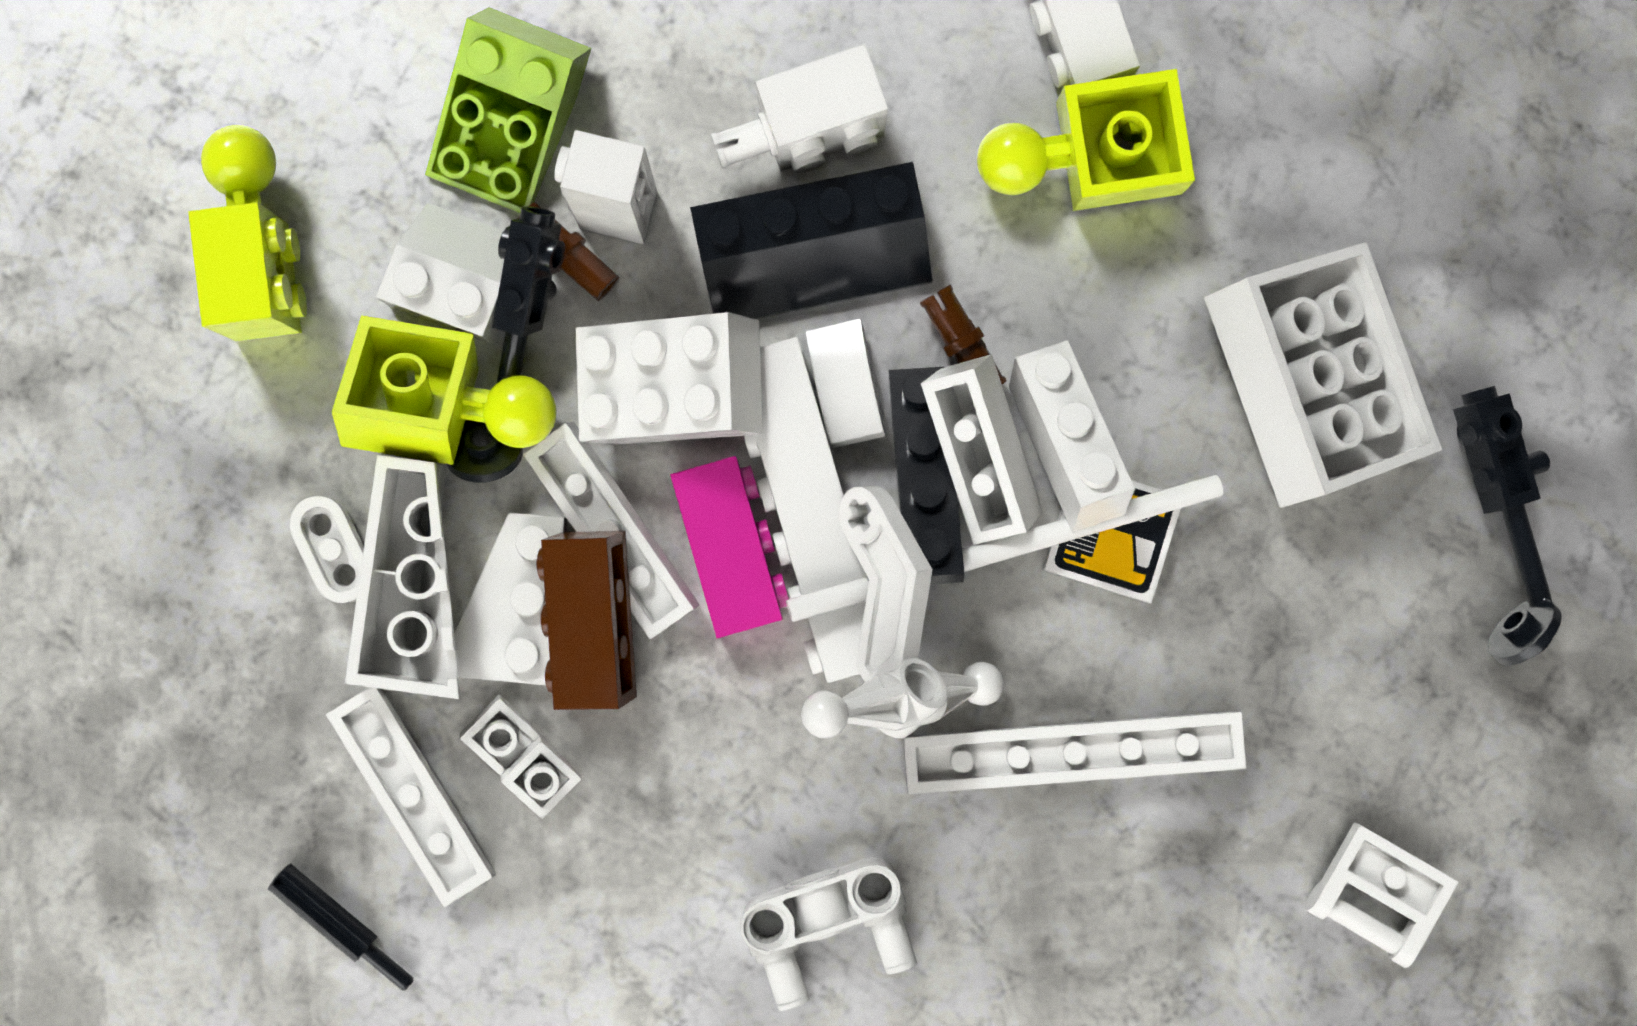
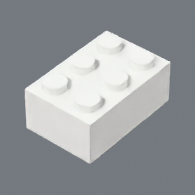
M725 312L576 328L579 441L621 445L763 434L759 320Z

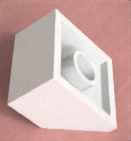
M427 202L396 243L376 298L396 310L450 330L472 333L475 339L494 345L499 330L492 328L504 263V259H501L498 254V244L504 230Z

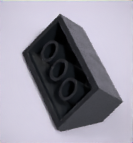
M913 162L690 207L713 314L729 312L753 319H760L931 284L933 282L925 217Z

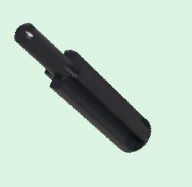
M292 863L285 866L274 877L268 890L351 960L356 962L362 957L402 991L407 990L413 983V977L373 944L378 937L306 877Z

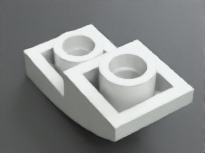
M857 319L807 331L806 335L817 394L831 449L885 437L878 389L872 376L865 330L861 320Z
M500 694L460 733V740L501 776V782L541 819L582 779L581 775L553 745Z

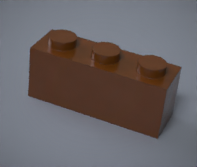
M626 531L561 532L542 539V548L538 551L536 566L539 579L544 581L546 604L541 612V629L544 636L548 637L550 660L545 668V684L548 692L553 695V709H620L637 698Z

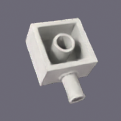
M865 44L755 81L760 112L757 113L758 119L711 134L722 169L727 168L728 165L770 151L771 156L775 155L780 172L793 168L794 173L798 174L823 165L826 162L824 156L845 150L847 155H856L877 146V138L884 136L888 107Z

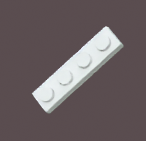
M574 421L564 423L543 441L523 454L576 532L626 531L631 613L649 639L659 635L700 606L590 444L579 441V428Z
M369 687L326 714L444 908L496 875L382 689Z

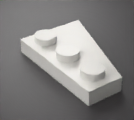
M508 513L454 634L459 677L546 685L545 668L550 660L548 637L544 636L541 629V612L546 604L544 581L539 579L536 561L538 551L542 548L541 540L561 532H566L567 518Z

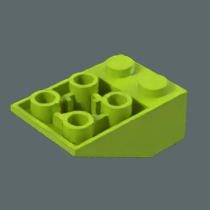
M490 7L468 17L425 175L521 213L522 207L529 206L535 202L576 102L592 48Z

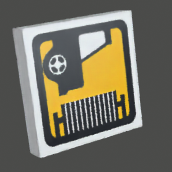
M1132 481L1135 491L1131 499L1158 492L1161 489ZM1062 508L1057 521L1066 518ZM1180 509L1049 547L1042 570L1152 604Z

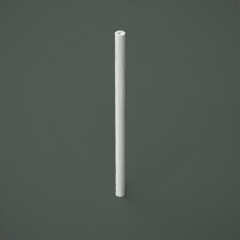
M1213 475L1131 499L1125 515L1073 533L1065 518L1031 528L1026 533L963 548L964 572L1223 496L1221 480L1217 475ZM868 577L786 600L791 621H799L866 601Z

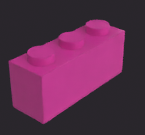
M732 456L670 474L716 638L783 620L781 608L787 607L786 600L789 597L782 573L773 576L770 574L765 554L775 552L767 520L756 522L750 500L760 498L751 465L740 468L737 457Z

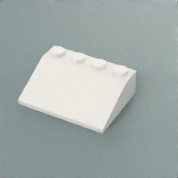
M1367 242L1247 277L1204 297L1280 508L1327 495L1442 451Z

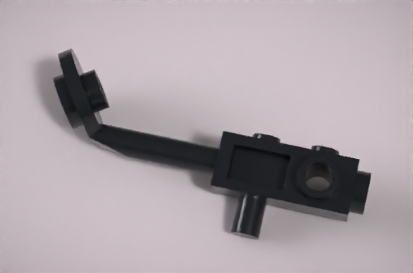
M531 206L522 207L520 218L511 220L510 226L504 229L499 240L498 254L501 259H504L492 328L505 331L496 384L505 378L521 375L528 335L543 330L547 302L557 292L556 285L552 281V275L559 271L563 263L565 244L559 240L562 224L556 223V214L547 209ZM465 420L454 464L446 465L455 476L465 481L475 483L491 482L507 476L519 465L523 456V448H513L502 444L491 435L485 423Z
M1491 386L1461 395L1464 406L1453 409L1457 421V437L1465 448L1483 513L1502 511L1528 601L1518 605L1501 619L1488 641L1490 655L1498 663L1511 666L1537 656L1548 647L1560 627L1562 614L1560 609L1552 602L1549 586L1524 506L1526 503L1541 499L1534 475L1548 471L1550 459L1541 450L1527 453L1521 433L1522 420L1519 413L1514 409L1510 393L1498 396L1496 387Z

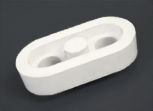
M323 496L308 497L299 502L291 513L289 520L291 536L320 594L336 603L355 602L357 599L364 545L347 510L340 502ZM325 514L331 520V528L327 534L321 536L315 530V521L319 516ZM346 564L351 565L355 570V579L348 586L342 584L338 576L340 569Z

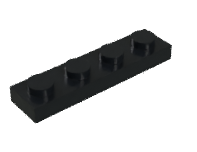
M944 367L889 370L888 381L899 511L932 568L930 584L964 582L957 493L921 386L923 381Z

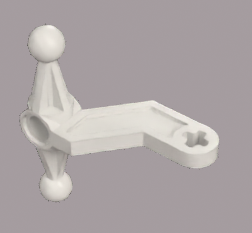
M877 485L853 487L848 490L840 502L839 522L844 535L869 579L856 667L865 683L842 698L837 693L821 690L808 696L801 710L803 726L811 735L819 738L830 739L840 734L847 724L878 727L883 733L893 738H905L919 726L940 720L966 700L980 706H988L997 701L1003 693L1004 680L1002 673L995 665L986 662H976L968 666L963 674L960 675L937 671L929 663L918 658L932 568L893 498L886 489ZM865 505H869L871 509V512L867 516V520L869 523L868 525L865 524V521L863 519L868 513L867 507Z

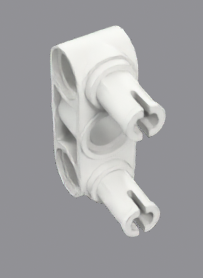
M876 857L866 858L839 868L822 870L804 876L786 886L752 898L746 905L741 922L742 937L748 945L751 956L755 957L756 963L763 964L779 1011L793 1009L810 1000L795 952L799 949L798 944L831 937L850 929L854 925L863 923L864 927L871 928L886 974L902 972L917 965L902 917L907 912L905 908L907 902L895 869L884 859ZM870 873L883 874L890 881L889 891L878 900L865 898L858 890L859 883L863 877ZM761 910H772L780 915L783 927L778 933L764 936L754 930L751 919Z

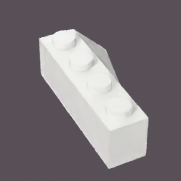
M377 455L344 684L461 699L441 512L446 466L434 462Z

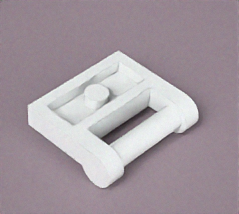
M1354 822L1321 882L1309 894L1305 910L1319 919H1324L1326 916L1384 949L1388 952V958L1403 968H1407L1418 956L1459 882ZM1346 884L1354 886L1409 918L1404 930L1397 932L1339 898Z

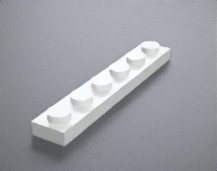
M1239 711L910 735L903 738L908 794L1247 769L1242 712Z

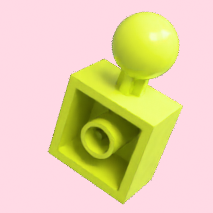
M1177 69L1066 85L1056 101L1061 135L1042 138L1030 126L1021 123H1006L993 128L983 138L977 152V167L981 178L991 189L1005 195L1024 194L1041 182L1046 171L1066 168L1073 211L1182 195L1195 181ZM1117 133H1122L1124 141H1134V145L1130 150H1125L1115 143L1114 138Z
M245 125L222 127L211 134L205 142L201 153V166L207 181L217 191L225 195L227 206L188 211L202 327L234 341L302 333L300 317H306L307 301L303 286L300 283L296 284L293 262L300 261L299 239L294 228L289 229L288 223L261 205L260 192L270 184L276 171L274 149L268 139L252 127Z
M361 315L332 408V416L341 447L453 465L465 420L485 423L491 435L506 446L527 448L543 441L552 431L557 415L556 403L553 395L543 383L528 376L518 375L505 378L495 384L491 390L475 388L479 367L474 334Z

